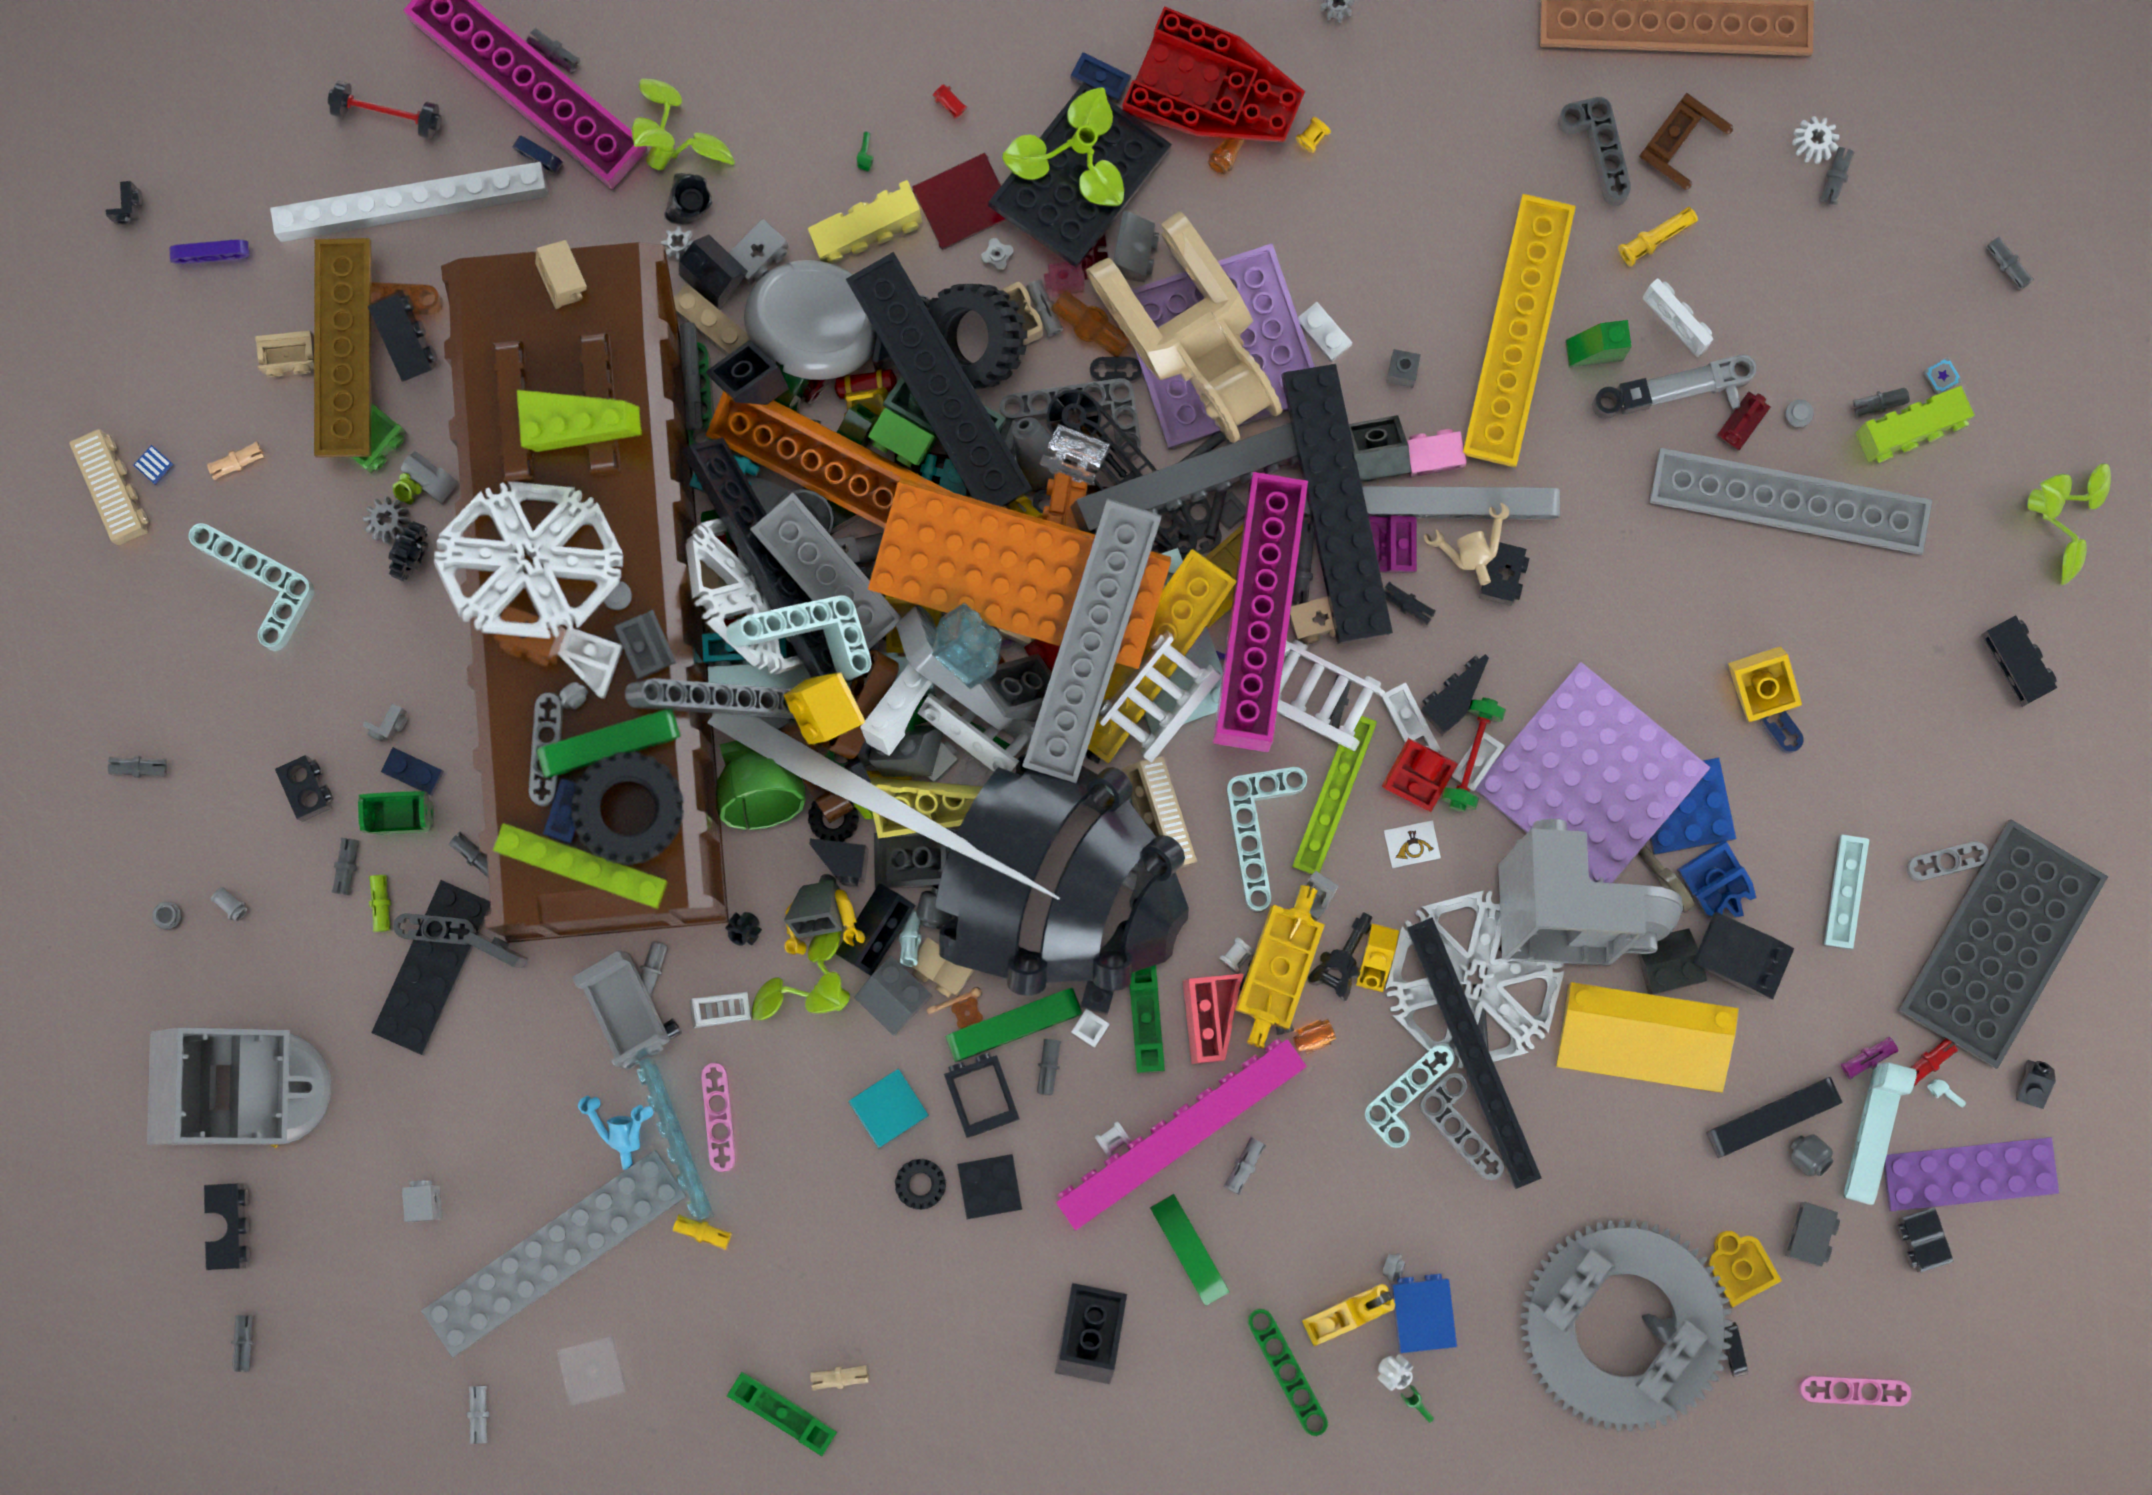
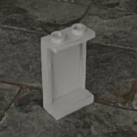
M618 950L572 977L576 987L582 988L614 1054L615 1058L611 1060L614 1066L624 1069L632 1068L640 1063V1058L647 1054L651 1056L663 1050V1045L670 1042L629 953Z

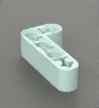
M1442 1043L1434 1046L1366 1108V1120L1389 1146L1399 1148L1404 1146L1410 1139L1411 1129L1398 1113L1452 1065L1455 1054L1449 1045ZM1436 1051L1439 1053L1445 1051L1448 1054L1446 1057L1448 1063L1439 1062L1434 1067L1438 1071L1435 1074L1429 1064L1436 1059ZM1418 1068L1424 1069L1428 1074V1080L1424 1083L1415 1081L1413 1078L1414 1070ZM1395 1087L1404 1088L1407 1092V1099L1401 1102L1396 1101L1392 1096L1393 1089ZM1382 1106L1386 1111V1117L1382 1120L1375 1119L1371 1113L1372 1107ZM1391 1128H1402L1405 1132V1138L1401 1141L1392 1139L1390 1136Z

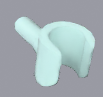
M1935 1079L1927 1086L1936 1098L1945 1094L1963 1108L1966 1105V1102L1953 1093L1949 1085L1943 1080Z

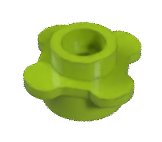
M408 473L400 474V480L392 486L394 496L406 504H413L415 496L422 492L421 485L411 479Z

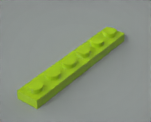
M1364 716L1360 717L1354 729V732H1356L1354 737L1360 741L1355 751L1341 744L1338 745L1292 868L1310 875L1315 871L1320 873L1377 721Z
M504 823L493 849L497 853L657 909L667 884L666 880L618 863L608 862L601 857Z

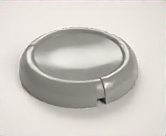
M793 261L772 269L755 284L749 294L744 311V324L749 340L775 364L779 362L784 365L783 372L806 379H833L857 370L873 355L877 333L846 282V278L853 274L837 265L823 261Z

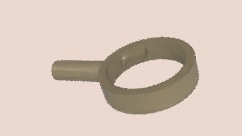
M1644 846L1638 854L1657 876L1662 888L1672 890L1682 897V912L1685 913L1694 907V901L1682 882L1670 869L1664 868L1648 847Z

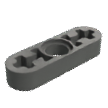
M408 913L399 915L395 919L393 926L395 933L403 939L459 945L468 944L466 943L468 935H464V939L460 940V935L449 933L450 939H446L449 931L448 922H452L450 928L461 929L462 924H465V928L470 930V932H476L474 924L466 919ZM407 919H410L411 924L421 925L420 919H423L424 922L421 926L422 936H418L420 931L410 929L408 934H405V930L400 928L401 923L404 924ZM433 921L440 922L443 927L442 933L438 937H431L427 931L428 925Z

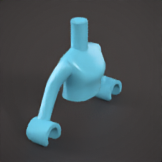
M585 1096L578 1102L579 1110L583 1114H588L600 1137L610 1147L619 1151L622 1169H628L633 1165L631 1152L640 1148L639 1130L641 1123L653 1116L652 1107L646 1106L643 1108L642 1105H638L632 1109L631 1117L615 1116L608 1119V1131L595 1111L600 1107L599 1098L594 1097L590 1099L589 1096Z

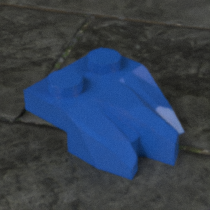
M1724 840L1677 869L1691 895L1706 914L1713 916L1714 912L1723 914V909L1725 908L1734 917L1744 916L1741 899L1743 897L1749 900L1756 899L1753 882L1745 868L1739 864L1729 844Z

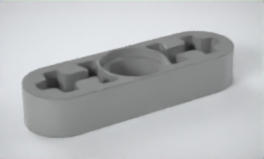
M1973 841L1919 855L1908 862L1907 873L1915 881H1925L1975 868L1987 861L1988 849L1983 843ZM1971 847H1974L1975 851L1980 850L1981 856L1977 857L1978 862H1975L1974 858L1963 860L1965 866H1961L1962 859L1960 854L1970 853L1972 851ZM1948 853L1954 857L1955 865L1952 869L1942 867L1940 858L1943 854ZM1930 857H1934L1935 867L1925 870L1924 876L1920 872L1914 871L1918 861L1925 865L1932 863L1933 861Z

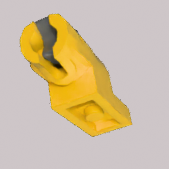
M1380 1284L1302 1320L1313 1346L1358 1328L1364 1323L1392 1311L1395 1307V1302L1388 1292V1287Z

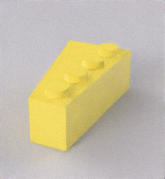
M908 180L899 183L900 189L895 192L885 190L876 194L877 197L870 204L860 202L852 206L848 210L849 214L845 216L843 213H837L808 227L809 235L820 261L834 264L842 260L843 255L853 252V254L861 253L868 249V245L877 241L879 244L893 239V235L899 232L910 233L918 229V225L922 224L920 208Z
M873 777L870 783L944 828L961 826L969 808L983 787ZM873 812L878 839L917 833Z

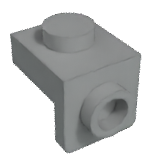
M392 703L380 728L366 721L363 727L369 730L368 736L382 742L384 737L392 741L396 732H400L407 721L405 714L407 711Z
M1315 871L1306 886H1310L1309 890L1312 888L1317 890L1310 910L1311 918L1317 921L1330 905L1339 886Z

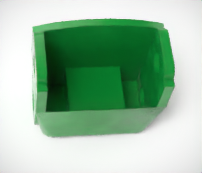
M425 791L359 794L358 821L360 831L376 835L427 832L430 830V826L434 824L433 803L429 800V795Z

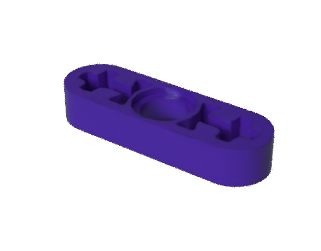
M225 240L173 245L169 247L170 262L188 264L249 257V242L246 240Z

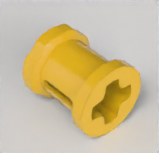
M1313 116L1310 119V125L1302 134H1297L1295 137L1296 141L1310 153H1314L1316 150L1315 146L1325 135L1328 136L1331 133V130L1325 123Z

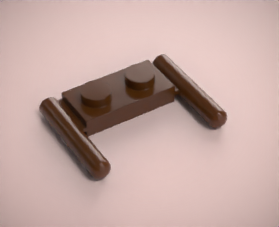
M1688 93L1683 96L1639 156L1684 190L1691 188L1692 181L1668 163L1703 117L1725 134L1732 133L1734 129L1732 124Z

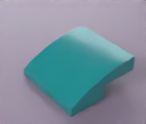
M899 1069L848 1101L878 1149L929 1116Z

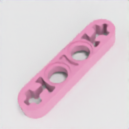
M710 1063L704 1067L701 1075L709 1161L716 1171L726 1172L733 1168L736 1161L728 1074L724 1066L718 1063ZM714 1067L717 1072H722V1077L717 1079L718 1087L724 1086V1092L713 1091L708 1093V1087H714L713 1080L708 1079L707 1074L712 1073V1068ZM716 1095L722 1096L725 1100L724 1108L718 1112L713 1111L709 1105L711 1098ZM718 1123H723L728 1129L727 1136L721 1140L716 1139L712 1134L713 1127ZM729 1142L730 1147H724V1154L730 1156V1161L726 1162L725 1167L721 1168V1164L715 1162V1157L720 1156L719 1148L713 1149V1143L724 1144Z
M1807 1376L1801 1380L1798 1387L1799 1394L1803 1399L1819 1403L1903 1406L1911 1398V1389L1908 1384L1903 1381L1889 1379ZM1811 1381H1814L1815 1386L1826 1387L1825 1381H1829L1827 1385L1828 1398H1824L1825 1392H1814V1397H1811L1810 1393L1805 1391V1387L1810 1386ZM1838 1382H1843L1848 1387V1394L1841 1399L1833 1394V1387ZM1868 1383L1873 1384L1877 1391L1876 1396L1871 1400H1866L1861 1393L1862 1387ZM1881 1384H1885V1390H1895L1896 1385H1899V1389L1904 1390V1396H1899V1401H1896L1894 1396L1884 1395L1885 1401H1881L1883 1395Z

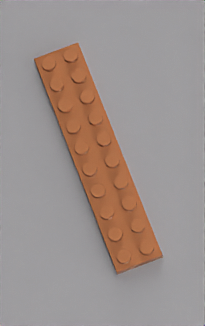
M1541 0L1539 47L1811 56L1813 54L1814 0Z

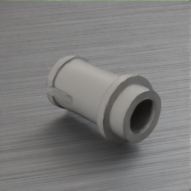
M224 887L219 888L211 897V901L228 914L230 920L239 921L247 912L245 903L243 901L239 902Z

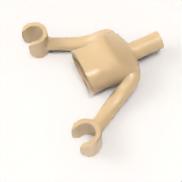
M1500 503L1502 512L1499 515L1496 514V510L1492 506L1489 508L1490 515L1494 517L1490 546L1486 543L1483 531L1474 532L1459 538L1456 542L1460 554L1444 541V535L1436 529L1437 538L1435 541L1432 542L1431 537L1427 533L1424 535V540L1433 547H1440L1460 569L1476 570L1480 585L1489 584L1491 580L1486 565L1497 554L1502 521L1509 516V508L1505 504Z

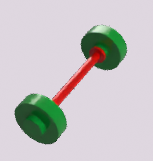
M1483 697L1482 700H1471L1468 712L1478 716L1477 720L1480 721L1461 786L1457 785L1456 789L1446 787L1441 799L1449 803L1450 808L1457 811L1465 812L1466 809L1476 810L1479 798L1470 794V789L1467 787L1487 724H1490L1491 721L1502 722L1505 716L1506 709L1498 706V702L1490 698Z

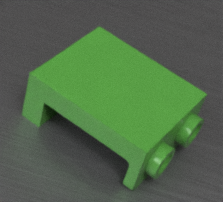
M371 403V456L351 458L372 474L374 470L378 471L384 466L387 461L386 456L392 449L396 450L402 445L405 440L404 435L407 432Z

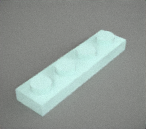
M1840 835L1824 945L1845 949L1854 948L1869 839Z

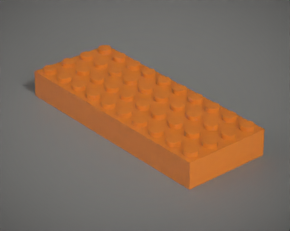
M901 477L896 488L868 590L1061 646L1095 534ZM1153 551L1150 552L1117 654L1116 663L1139 669L1171 564L1170 556Z

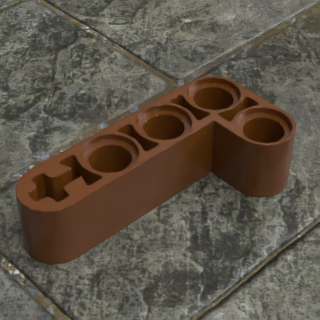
M876 650L869 651L872 663L870 670L854 678L849 687L864 720L868 718L891 688L899 671V663ZM862 725L826 742L816 744L844 758L853 759L859 753L865 741L860 728Z
M796 719L778 729L819 753L814 744L808 745L806 739L801 734V729ZM802 778L829 824L853 810L848 799Z

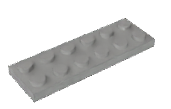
M793 492L750 528L752 533L812 601L845 595L853 601L868 650L902 619L881 593L868 590L869 579Z

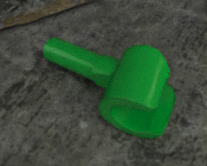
M864 132L862 147L856 158L857 167L865 171L870 170L874 160L873 156L867 154L870 132Z
M1410 1385L1409 1387L1414 1394L1406 1398L1401 1393L1402 1399L1408 1407H1415L1429 1423L1432 1422L1434 1417L1421 1402V1395L1414 1386Z

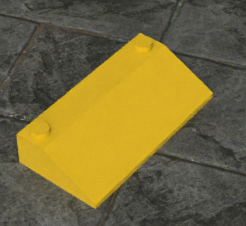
M1571 982L1567 985L1556 1067L1723 1093L1735 1038L1739 1008Z

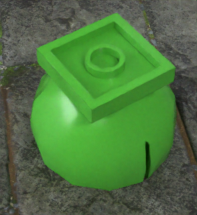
M737 740L720 744L725 767L717 779L716 809L719 818L726 825L746 830L747 822L749 830L770 828L790 821L803 810L805 786L801 777L778 765L772 758H766ZM743 801H744V809H745L746 822H745V818H744Z

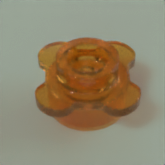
M973 997L968 998L966 1002L961 1004L954 1003L952 1005L951 1011L956 1015L958 1020L957 1026L960 1029L983 1020V1015L979 1013L977 1008L978 1001ZM965 1011H969L970 1015L966 1016L964 1014Z

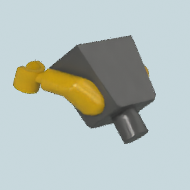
M823 874L820 877L819 883L803 885L799 889L794 901L786 909L784 921L786 922L787 934H790V938L785 942L784 948L789 954H805L807 949L806 943L798 940V938L843 931L844 926L847 929L843 934V939L847 944L854 946V935L858 942L864 943L865 941L864 933L855 929L854 923L857 921L846 891L840 889L836 883V878L830 874Z

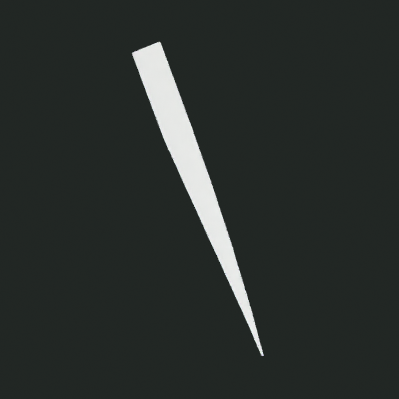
M715 713L708 721V724L766 758H772L775 763L797 776L1009 875L1058 900L1060 899L1019 872L980 852L963 838L759 718L747 715Z

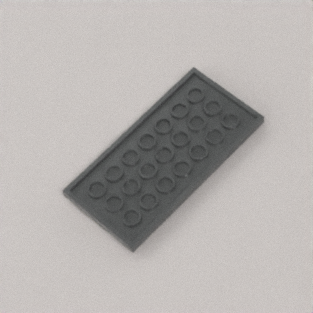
M2012 819L2008 820L1990 851L1987 861L1979 870L1898 1011L1941 1037L1951 1040L1953 1044L1993 1068H1999L2109 876Z

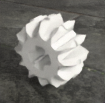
M1813 116L1810 119V123L1803 120L1800 123L1801 128L1794 130L1793 134L1797 138L1793 139L1792 145L1799 147L1796 155L1806 154L1805 162H1809L1811 157H1813L1815 163L1819 164L1822 157L1829 160L1832 156L1831 152L1837 151L1838 145L1835 142L1839 140L1840 136L1832 133L1836 128L1834 124L1829 127L1826 126L1827 118H1823L1818 123L1816 116ZM1813 137V139H1815L1816 137H1818L1821 141L1819 142V144L1818 141L1816 143H1813L1811 141V138Z

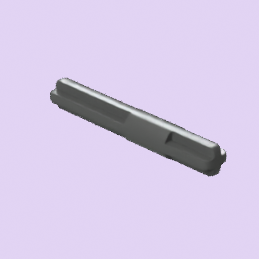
M686 322L680 325L686 424L688 430L698 431L703 428L697 334L695 323Z

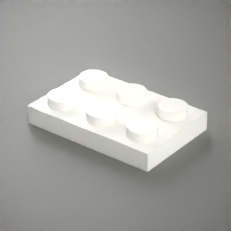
M1657 278L1649 285L1643 299L1698 358L1714 340L1711 336L1712 331L1705 323H1699L1692 316L1694 313L1685 302L1680 303L1674 296L1675 291L1667 282L1664 281L1662 283Z

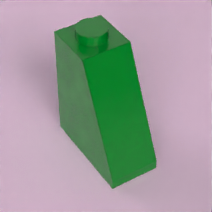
M1628 320L1599 323L1565 340L1569 367L1624 361L1632 347Z

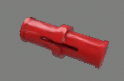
M1945 1038L1929 1053L1924 1052L1921 1055L1922 1058L1910 1067L1915 1069L1917 1073L1914 1086L1930 1072L1939 1070L1940 1064L1958 1052L1955 1045L1944 1051L1952 1043L1951 1040Z

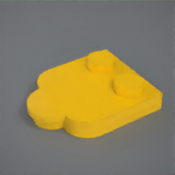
M1723 1231L1717 1235L1714 1241L1715 1252L1709 1259V1266H1714V1270L1711 1272L1713 1276H1720L1721 1279L1717 1283L1719 1287L1725 1286L1726 1290L1723 1291V1294L1726 1298H1729L1728 1303L1731 1308L1782 1281L1757 1238L1753 1236L1740 1238L1733 1231Z

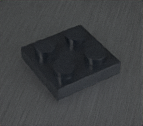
M1013 1154L957 1164L967 1219L1022 1210Z

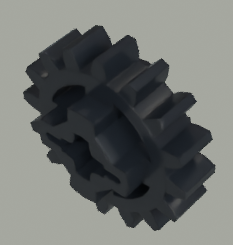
M415 521L410 522L408 528H404L403 534L399 532L395 537V542L388 556L389 560H392L389 569H391L389 575L401 581L407 580L409 574L412 575L413 570H418L422 565V560L428 550V543L425 542L428 536L426 533L428 528L425 525Z

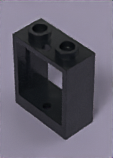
M990 1052L975 1057L976 1063L965 1066L964 1062L948 1067L949 1072L944 1074L966 1138L1020 1120L998 1056L991 1057ZM993 1065L1009 1111L970 1124L954 1079Z

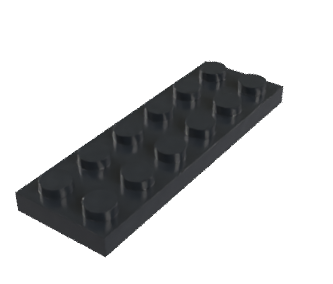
M440 880L425 915L466 919L474 924L476 933H479L484 924L485 917L491 908V902ZM422 920L418 930L420 933L418 936H422L421 926L424 920ZM438 921L431 922L427 928L428 934L431 937H438L443 930L441 923ZM448 922L449 931L446 939H450L449 933L460 935V940H463L464 935H468L470 930L465 928V924H462L461 929L450 928L452 922ZM413 940L371 1033L424 1056L473 946L470 944L459 945Z

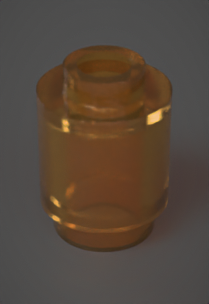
M1319 1019L1296 1029L1297 1036L1293 1037L1298 1051H1304L1306 1055L1330 1046L1331 1042L1337 1039L1328 1019L1323 1021Z

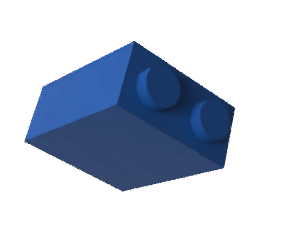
M1442 1274L1425 1275V1281L1414 1282V1277L1397 1278V1284H1391L1392 1299L1395 1302L1394 1316L1399 1353L1457 1347L1449 1279H1442Z

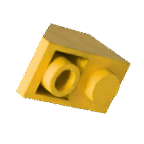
M1372 923L1360 966L1361 973L1357 978L1356 986L1383 992L1395 954L1399 930Z

